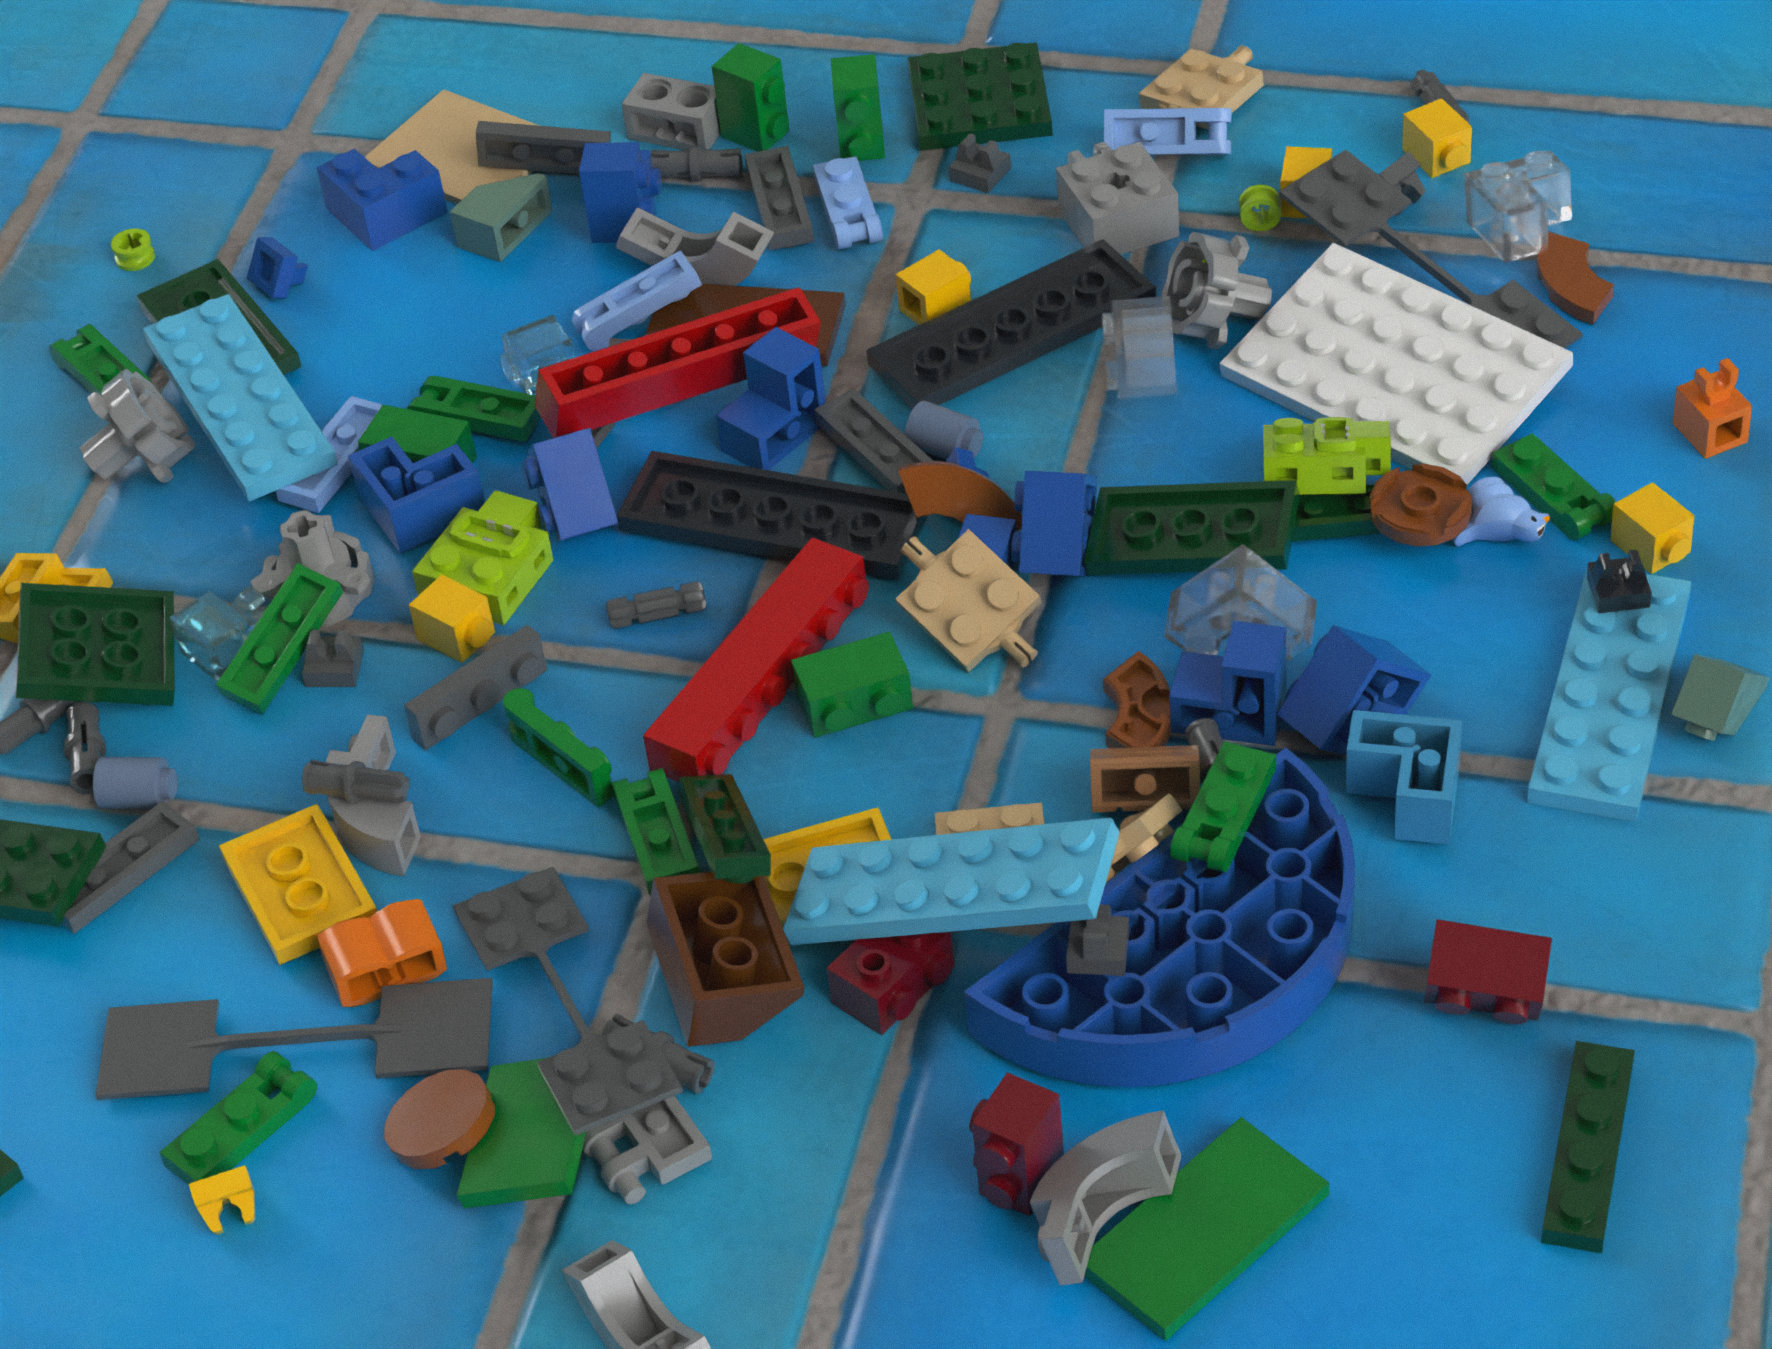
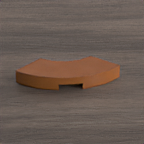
M1545 231L1539 243L1537 253L1538 280L1542 281L1549 292V299L1569 315L1594 325L1613 298L1614 284L1599 278L1588 267L1589 243Z
M940 461L919 462L898 468L916 517L939 514L956 518L963 523L966 514L1013 519L1016 520V531L1022 528V513L1015 511L1014 500L1001 486L989 477L959 464Z
M1138 651L1103 679L1104 692L1116 703L1118 709L1116 721L1105 733L1106 746L1109 748L1166 746L1171 734L1170 689L1159 668L1147 656Z

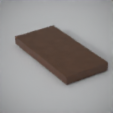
M702 284V286L691 291L686 298L677 302H671L654 312L645 335L792 289ZM802 290L821 320L816 348L819 349L821 366H828L846 306L845 293Z

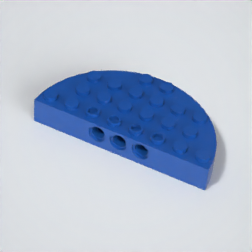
M1285 747L1276 754V771L1226 873L1209 869L1207 862L1192 858L1187 863L1172 859L1170 857V848L1175 834L1173 832L1155 848L1105 884L1100 904L1110 905L1112 916L1129 917L1130 932L1125 976L1067 973L1066 956L1071 921L1055 922L964 991L968 1034L991 1051L1041 1074L1072 1082L1117 1087L1157 1086L1189 1081L1218 1073L1243 1063L1274 1046L1301 1025L1328 995L1340 975L1349 952L1353 934L1355 891L1353 845L1343 814H1338L1335 806L1329 799V790L1322 780L1301 759Z

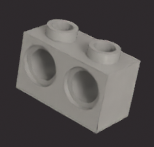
M643 73L622 102L627 139L683 150H690L691 146H701L702 150H709L721 134L713 85Z

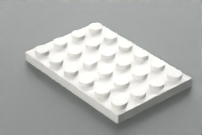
M1332 243L1219 364L1222 377L1314 422L1318 418L1327 417L1353 418V422L1389 421L1391 460L1412 469L1414 464H1430L1444 467L1459 475L1468 485L1492 458V452L1501 448L1573 366V352Z

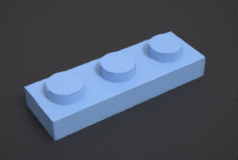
M351 396L322 430V433L335 451L338 465L276 490L278 501L320 513L352 474L348 455L360 451L358 440L382 404Z

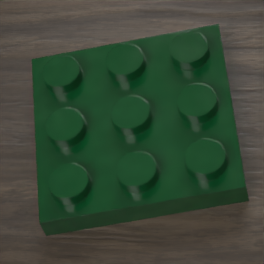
M1037 42L1026 44L1012 43L1001 47L969 48L965 51L941 54L927 53L922 56L908 57L920 151L958 147L968 134L975 135V143L985 144L990 140L1002 142L1053 136L1052 119Z
M21 583L16 698L173 706L175 692L174 591Z

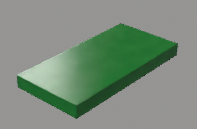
M1240 1117L1177 1172L1171 1195L1147 1198L1092 1246L1084 1277L1160 1338L1167 1341L1329 1195V1182Z

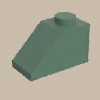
M537 173L476 186L450 211L457 247L501 262L553 211L546 175Z
M1694 654L1671 715L1687 720L1684 727L1685 731L1715 741L1717 733L1735 735L1766 689L1770 677L1723 659Z

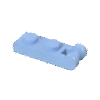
M1104 109V142L1111 150L1141 142L1150 156L1231 155V141L1227 140V124L1231 123L1232 109ZM1196 124H1209V140H1196Z
M857 157L837 158L829 162L814 164V179L837 249L852 247V242L868 240L869 244L883 241L880 219L875 212Z
M680 250L579 307L572 316V322L576 330L582 335V339L590 350L598 351L609 346L610 338L631 325L642 323L650 314L671 302H677L686 298L691 291L702 286V283L696 271Z

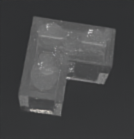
M1551 150L1533 151L1520 159L1505 163L1492 162L1485 164L1481 169L1464 173L1467 223L1505 263L1549 251L1548 225L1572 219L1570 169Z
M1170 296L1112 301L1110 313H1102L1101 317L1103 346L1113 345V356L1115 357V361H1106L1107 389L1117 390L1118 401L1175 397L1177 395Z
M1241 545L1171 592L1164 637L1183 651L1217 655L1226 649L1233 621L1286 627L1287 662L1312 646L1317 600L1245 545Z

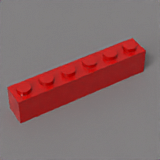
M800 287L538 369L535 407L553 438L588 428L593 430L747 380L743 352L775 327L816 347L821 320Z
M811 538L644 733L643 739L650 771L663 768L666 778L678 783L679 777L721 775L725 771L732 755L744 741H748L753 737L758 724L772 707H776L782 702L787 689L794 682L791 660L819 652L828 640L830 641L836 637L841 624L853 609L859 608L865 601L869 590V583L866 580L863 556L815 538Z

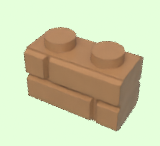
M1198 745L1090 749L1092 812H1115L1117 807H1121L1123 811H1145L1168 793L1172 795L1181 809H1191L1200 790Z

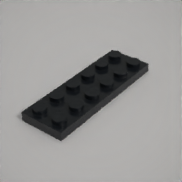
M1102 239L867 349L868 365L912 410L923 400L941 405L1156 302V286Z
M651 451L616 517L620 531L790 561L796 557L811 538H815L863 556L865 574L899 580L909 559L901 553V549L905 543L911 547L909 539L919 537L928 515L916 517L909 497L905 493Z

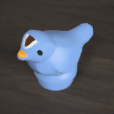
M1487 477L1475 482L1468 489L1472 497V516L1467 528L1452 540L1456 546H1462L1476 539L1500 542L1519 539L1524 542H1535L1542 537L1545 524L1550 520L1549 514L1532 510L1529 503L1521 496L1514 495L1512 489L1501 478Z

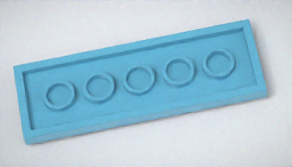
M229 294L217 299H210L202 305L174 316L165 317L159 322L143 328L150 348L249 502L338 465L334 449Z
M1586 568L1529 783L1527 803L1636 822L1688 606L1691 581L1646 574L1652 592L1649 608L1598 614L1587 581Z
M1111 817L813 847L783 930L791 945L1096 919L1120 832Z

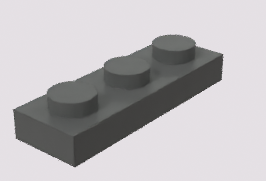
M478 121L475 132L478 166L579 174L585 143H611V131Z
M788 146L744 154L746 170L762 226L774 232L768 244L769 250L791 248L800 244L814 242L812 224Z
M855 389L814 409L816 424L888 491L907 494L898 472L899 467L913 463L933 461Z
M529 625L524 626L404 704L413 741L426 751L483 712L494 707L503 700L507 692L523 687L547 671L540 634Z
M161 801L105 843L106 849L88 876L86 883L72 906L69 907L61 924L75 934L199 841L195 825Z

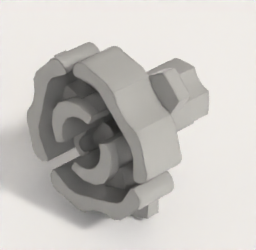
M1192 232L1188 242H1179L1170 259L1166 283L1162 290V317L1169 319V332L1198 339L1207 338L1208 348L1217 350L1227 343L1228 328L1226 319L1228 315L1254 321L1261 320L1264 317L1265 311L1271 305L1272 289L1269 287L1267 279L1238 273V268L1245 261L1249 251V245L1245 237L1235 235L1229 243L1226 239Z
M124 369L103 386L102 395L93 392L87 397L91 409L102 419L108 421L109 424L79 449L88 466L104 480L111 478L138 455L145 460L150 471L158 481L168 483L174 478L170 468L193 450L195 443L186 434L189 428L177 410L159 393L156 387L138 372L132 374L128 369Z
M308 510L292 513L290 518L280 525L283 542L279 544V557L276 555L267 557L264 560L262 573L250 582L260 600L269 598V601H272L295 565L299 563L340 583L343 594L322 624V627H328L351 616L355 607L372 592L375 576L367 552L362 551L358 538L343 532L334 531L331 515H314ZM351 563L354 564L357 568L351 567Z

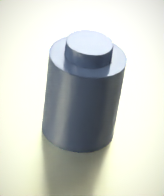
M925 400L920 401L913 408L905 427V436L923 452L945 460L948 459L955 447L972 451L975 457L983 443V432L980 430V424L976 418Z
M100 757L94 769L93 793L95 802L100 809H152L161 801L167 804L168 800L174 799L177 793L178 779L176 770L169 768V764L164 757Z

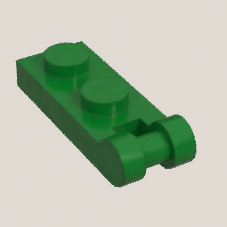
M91 324L76 331L77 336L67 341L59 339L49 345L50 354L59 368L67 369L91 393L96 392L102 395L103 386L124 369H128L132 374L138 372L152 383L139 368Z
M440 376L427 377L420 388L421 396L413 398L406 408L469 421L471 431L523 442L527 441L541 419L535 407L536 395Z
M1533 433L1492 452L1491 467L1541 513L1549 514L1550 521L1571 540L1576 541L1590 534L1591 527L1597 524L1606 526L1612 523L1615 499L1608 493L1600 494Z
M516 688L504 695L503 705L505 714L510 719L508 726L511 740L518 747L599 808L614 797L610 778L612 767L608 758L597 747L589 748L576 738L567 724L562 721L555 722L535 706L534 697L530 690Z
M1224 741L1183 825L1179 826L1175 831L1170 848V857L1187 863L1192 858L1207 862L1209 869L1226 873L1276 771V754Z
M663 768L647 772L648 778L630 783L627 778L611 782L614 798L621 813L649 896L651 895L654 878L700 873Z
M272 1051L265 1054L257 1063L255 1071L251 1076L159 1152L164 1166L187 1184L231 1170L313 1099L317 1091V1082L303 1071L294 1072L291 1070L289 1060L278 1052ZM277 1088L281 1090L273 1099L268 1098Z

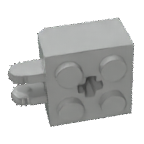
M1105 142L1094 144L1092 157L1085 158L1079 150L1068 152V164L1056 168L1058 205L1062 217L1084 248L1104 239L1122 255L1179 237L1178 192L1141 142L1124 145L1115 150H1111Z

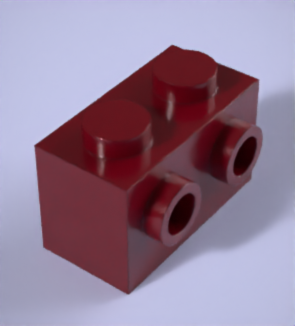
M1437 919L1424 1002L1433 1003L1438 1010L1449 1014L1462 1015L1469 1013L1470 1010L1493 1013V1017L1496 1020L1510 1024H1523L1528 1019L1538 1021L1544 1001L1552 938Z
M951 932L856 940L826 968L831 1003L878 1034L883 1035L896 1021H901L908 1017L913 1011L916 1002L934 985L942 984L950 975L955 966Z
M1007 1072L988 1100L982 1099L972 1113L969 1130L973 1133L975 1154L973 1166L977 1168L980 1195L985 1196L989 1202L999 1208H1012L1031 1217L1034 1211L1030 1200L1037 1185L1052 1165L1064 1155L1060 1096L1058 1093Z

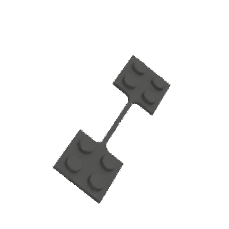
M1347 150L1342 151L1279 191L1280 197L1343 247H1346L1368 232H1378L1383 238L1467 304L1565 349L1582 338L1583 333L1515 280H1511L1490 295H1477L1389 227L1387 220L1411 205L1412 200Z
M554 867L530 873L520 880L488 892L478 893L468 900L453 905V909L486 971L522 957L536 958L580 1035L581 1040L575 1047L563 1050L554 1056L537 1062L539 1070L575 1136L683 1092L682 1085L643 1020L618 1028L605 1035L593 1034L587 1028L546 955L549 948L553 945L589 931L587 923Z
M492 978L382 986L380 1015L373 1024L219 1036L216 1033L219 1010L218 999L112 1007L108 1009L96 1098L97 1100L209 1092L213 1059L224 1050L352 1039H370L377 1044L376 1078L437 1074L445 1070L466 1069L468 1071L488 1070L493 980Z

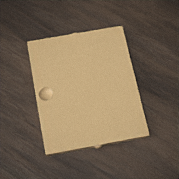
M443 89L368 153L365 158L378 169L394 161L397 157L416 150L439 170L445 200L457 204L476 186L528 176L534 171L478 166L475 133L478 121L525 125L537 124Z

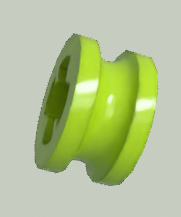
M1254 185L1245 189L1240 195L1238 201L1241 222L1246 228L1260 232L1269 230L1279 223L1282 216L1280 198L1274 188L1268 185ZM1261 204L1268 205V209L1266 210L1264 209V207H1261V211L1259 212L1252 211V207L1254 206L1256 207V209H1259V205Z
M132 228L124 230L112 238L110 243L111 249L115 254L116 265L120 269L137 271L149 266L154 261L155 252L151 246V238L147 231Z

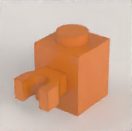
M1729 358L1719 361V371L1710 374L1704 367L1696 369L1694 380L1676 386L1672 424L1705 459L1748 443L1752 405L1734 387L1738 380L1739 369Z

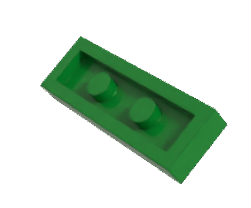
M297 563L217 682L216 687L220 694L263 714L306 650L310 631L320 629L343 594L340 583Z

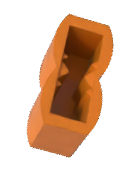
M421 899L391 903L377 911L370 918H355L337 922L317 936L323 962L342 1007L361 1006L380 999L382 986L424 983L437 978L447 970L442 944Z

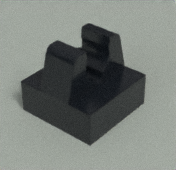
M1629 550L1628 558L1612 560L1609 553H1602L1598 556L1597 561L1588 562L1586 577L1598 614L1650 607L1652 592L1638 550Z

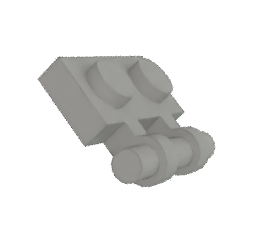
M675 1096L588 1130L583 1145L585 1154L589 1157H595L603 1168L601 1177L609 1189L614 1193H620L627 1204H635L645 1195L646 1190L638 1180L640 1175L651 1170L660 1184L664 1185L712 1159L709 1143ZM627 1135L634 1147L620 1154L614 1143L617 1139Z

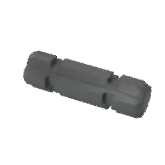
M1424 69L1416 72V77L1411 80L1410 86L1415 94L1420 97L1424 105L1442 98L1469 123V117L1462 107L1460 108L1457 101L1433 72H1426Z
M695 581L680 584L681 590L674 591L673 586L633 594L634 600L627 601L626 596L610 599L607 601L606 606L609 622L612 628L618 629L632 626V620L639 619V623L642 624L679 616V610L685 609L686 614L703 611L706 608L703 586L700 582Z

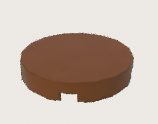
M1430 464L1412 465V470L1400 472L1399 467L1388 471L1375 482L1370 493L1371 520L1381 534L1397 543L1416 547L1438 545L1454 539L1467 528L1472 516V497L1466 490L1467 484L1464 480L1444 467Z
M466 1069L445 1070L426 1077L407 1090L394 1104L385 1122L384 1139L398 1161L412 1169H433L447 1164L443 1159L444 1157L450 1156L456 1151L459 1156L466 1154L487 1133L495 1116V1103L491 1099L492 1094L479 1074Z

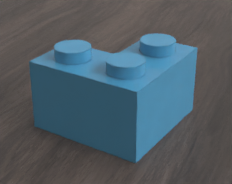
M1353 710L1347 745L1346 794L1396 798L1395 839L1450 845L1460 769L1462 720Z

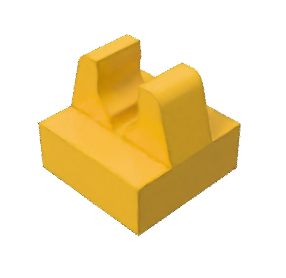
M245 1165L188 1184L195 1207L213 1234L224 1233L220 1222V1214L224 1210L223 1205L230 1202L232 1206L241 1210L242 1218L246 1225L255 1221V1190Z

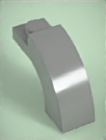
M637 207L619 235L615 248L651 266L681 250L696 271L702 284L735 286L749 276L755 268L774 232L733 212L725 226L719 231L707 234L693 233L678 228Z
M367 714L359 733L352 736L348 752L330 750L326 762L350 765L353 761H360L365 764L366 768L388 770L396 754V749L387 717ZM327 795L338 834L348 850L359 860L377 870L404 877L421 838L412 802L404 801L398 804L362 799L359 803L354 804L347 802L345 797Z
M1164 1110L1135 1116L1092 1134L1059 1158L1040 1180L1032 1195L1030 1204L1040 1225L1038 1247L1041 1257L1045 1262H1050L1059 1285L1083 1282L1095 1237L1101 1227L1113 1215L1138 1201L1172 1194L1182 1155Z
M611 1240L561 1270L578 1303L608 1349H711L704 1335L681 1323L666 1308L644 1275L631 1249Z

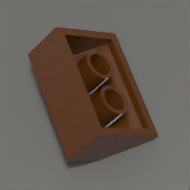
M713 872L653 879L646 924L687 1047L743 1040L803 996L805 987L764 876H757L747 883H730L723 879H715Z

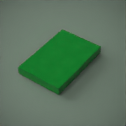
M546 1058L491 1066L486 1086L492 1094L491 1099L495 1103V1116L487 1133L467 1154L457 1191V1197L464 1209L572 1194L586 1132L575 1136L538 1068L537 1062Z

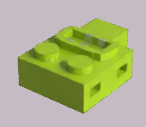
M1327 417L1318 418L1313 424H1303V421L1300 419L1282 418L1275 420L1273 425H1263L1264 481L1296 480L1300 495L1366 494V476L1384 475L1391 471L1389 421L1353 422V418Z
M494 490L479 511L462 507L413 569L412 574L417 594L420 595L440 575H444L486 596L493 622L504 626L554 560L548 532L542 528L537 502Z

